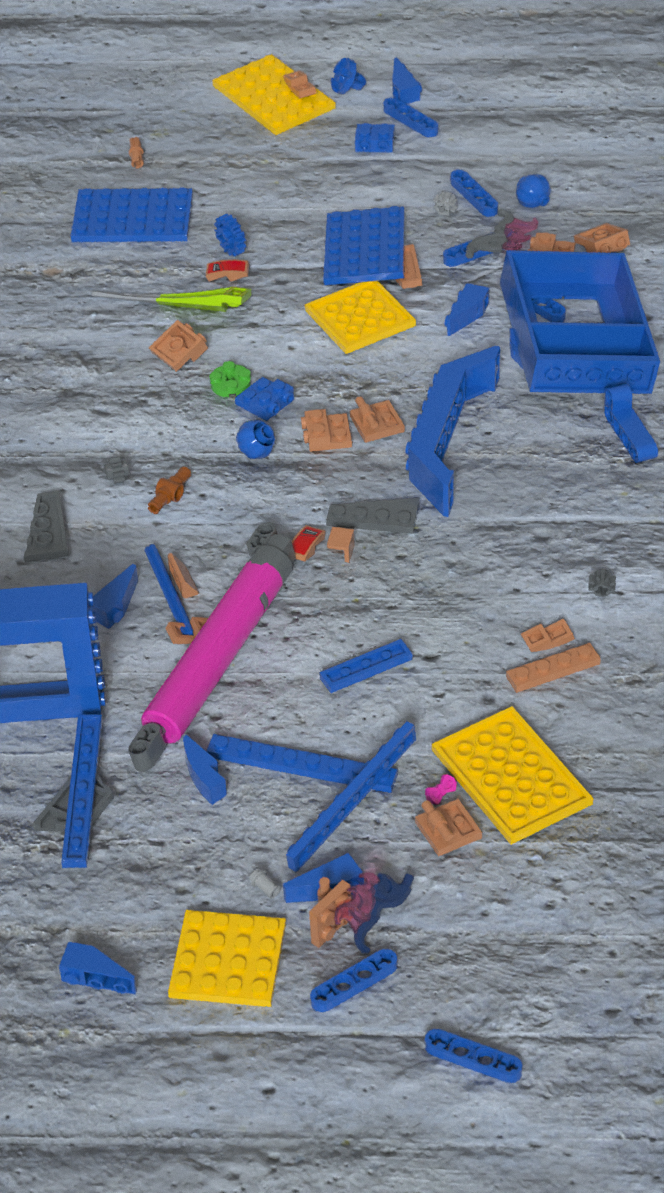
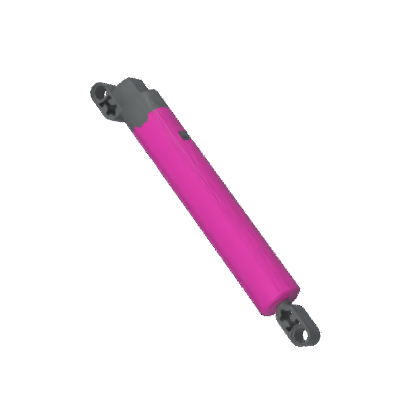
M266 522L259 525L247 541L246 545L250 555L249 561L240 571L141 716L143 727L128 747V752L137 771L145 772L150 770L164 752L166 743H176L181 739L292 572V563L296 556L291 539L278 534L274 523Z

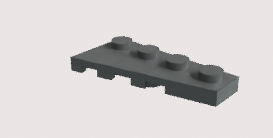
M59 491L38 493L33 511L34 517L30 525L31 531L27 539V549L24 552L25 562L69 556Z
M420 497L333 504L329 506L326 524L331 527L414 534Z

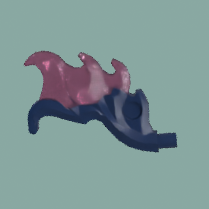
M362 872L359 877L364 878L365 883L348 888L347 892H353V898L349 902L338 906L334 920L336 925H340L342 919L348 921L354 932L355 945L361 953L370 952V948L366 946L364 940L367 932L380 919V911L383 908H393L401 905L411 893L410 887L414 880V876L411 874H405L402 883L397 884L387 874L379 873L376 876L372 872Z

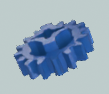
M227 213L216 218L214 223L217 228L215 229L216 238L220 241V246H222L224 252L228 251L229 256L233 255V257L245 252V233L241 230V225L237 222V219Z

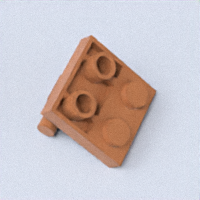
M363 397L356 398L355 402L359 408L350 410V418L365 443L405 432L404 424L389 400L369 405L366 404Z
M459 799L434 808L429 800L424 801L421 807L425 813L415 816V824L438 857L482 839V831Z
M323 877L319 880L318 903L309 911L311 943L318 948L326 941H330L335 932L342 925L348 924L352 917L350 884L344 880L339 882L333 889L330 888L328 878Z

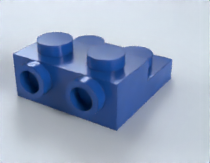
M357 124L355 152H393L395 124Z
M261 377L235 397V404L268 421L294 400V388L279 379L272 382Z

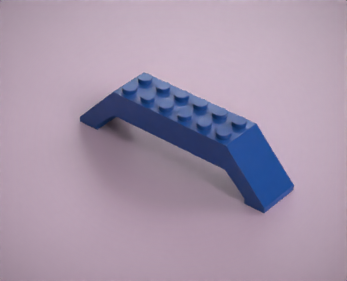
M493 346L440 366L438 373L434 374L433 387L430 386L428 389V399L423 402L422 414H418L417 427L412 429L411 442L408 441L405 453L409 455L406 462L409 480L445 517H449L454 504V470H449L444 465L443 459L465 401L489 391L495 392L500 380V346Z

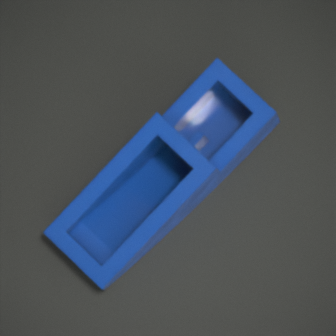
M185 735L183 742L189 774L202 796L213 805L227 795L226 781L218 773L217 760L188 735Z

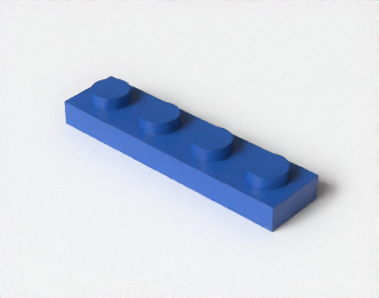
M399 639L319 672L320 680L328 691L333 693L413 660L412 652L402 639Z

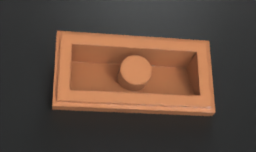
M169 553V571L182 597L185 599L198 595V589L185 564L175 555Z

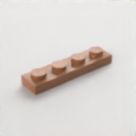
M587 643L506 671V678L515 692L518 693L599 665L601 658L591 643Z

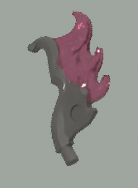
M499 209L498 216L505 217L504 220L494 227V233L474 238L467 245L465 255L470 259L473 258L475 252L481 250L493 253L502 252V248L505 250H519L522 248L521 243L531 238V235L524 234L536 230L538 220L533 218V221L524 222L515 218L512 213Z

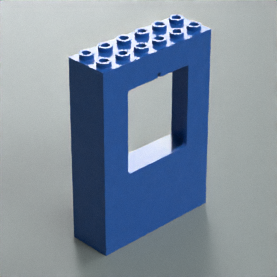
M506 250L500 285L529 392L605 393L607 388L628 384L632 394H652L660 365V358L625 253ZM563 296L564 299L596 300L603 323L538 322L531 298L562 299Z
M87 583L0 589V646L59 641L62 643L68 680L0 686V723L75 718L78 715L101 714V706L106 705L105 692H101L105 688L104 674L100 675L103 672L102 658L98 659L101 656L100 642H95V640H98V627L93 626L96 623L95 609L90 608L94 606L93 592H88Z

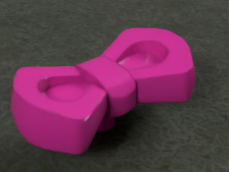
M443 774L439 784L425 789L426 800H429L431 804L439 805L444 795L456 791L457 783L455 778L448 774Z

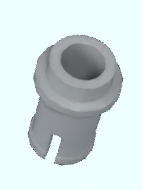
M258 868L250 875L251 885L261 889L270 899L275 898L280 893L281 886L267 876L266 870Z

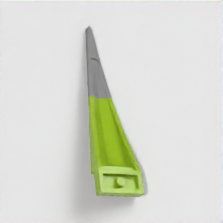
M227 287L169 294L92 291L91 296L226 312L228 306L239 307L251 297L252 289Z

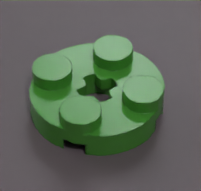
M232 361L224 362L222 366L213 370L209 375L212 391L222 397H229V394L235 393L238 396L251 386L250 370L236 365Z

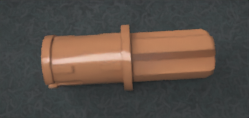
M131 137L129 140L132 167L135 166V168H141L143 166L142 156L144 152L139 138Z

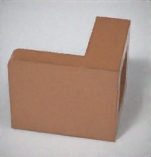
M332 527L327 548L344 550L345 562L349 563L355 545L354 529Z

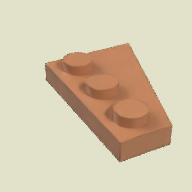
M414 244L404 246V278L395 279L402 289L422 286Z

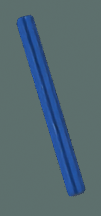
M150 544L148 547H145L144 551L175 621L184 623L185 627L180 628L182 635L194 636L190 620L159 551L154 544Z

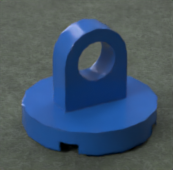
M342 58L336 64L333 73H335L334 78H331V88L334 92L342 95L350 87L361 90L365 86L366 79L363 75L356 72L354 60Z

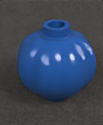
M530 174L518 181L516 197L521 205L535 208L548 204L551 187L546 177L540 174Z
M249 420L240 426L236 435V442L239 450L248 458L262 459L272 452L275 445V436L272 428L265 422Z

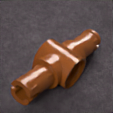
M183 466L174 476H170L169 479L161 478L158 481L155 489L156 496L148 503V510L151 513L158 514L164 505L169 504L171 501H180L184 492L183 484L191 477L190 469Z

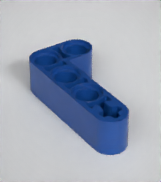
M622 384L607 388L605 390L604 402L606 419L634 462L639 463L657 458V445L632 408V391L630 386Z

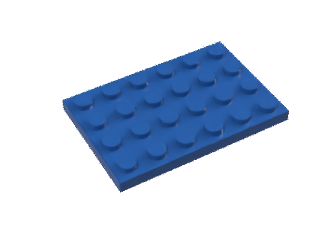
M78 189L71 242L188 241L193 189Z
M404 206L327 213L324 285L404 278Z

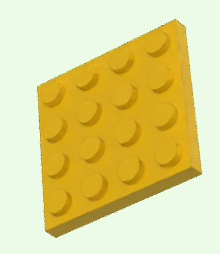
M378 281L360 282L305 304V311L345 354L416 326V319Z
M186 910L168 989L169 998L271 1007L286 929V918Z

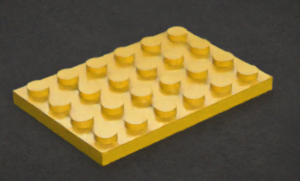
M272 54L212 80L213 87L274 135L285 132L336 108L335 102L317 88L316 94L298 98L283 79V75L295 71Z
M513 706L432 743L433 753L510 845L593 805V797Z

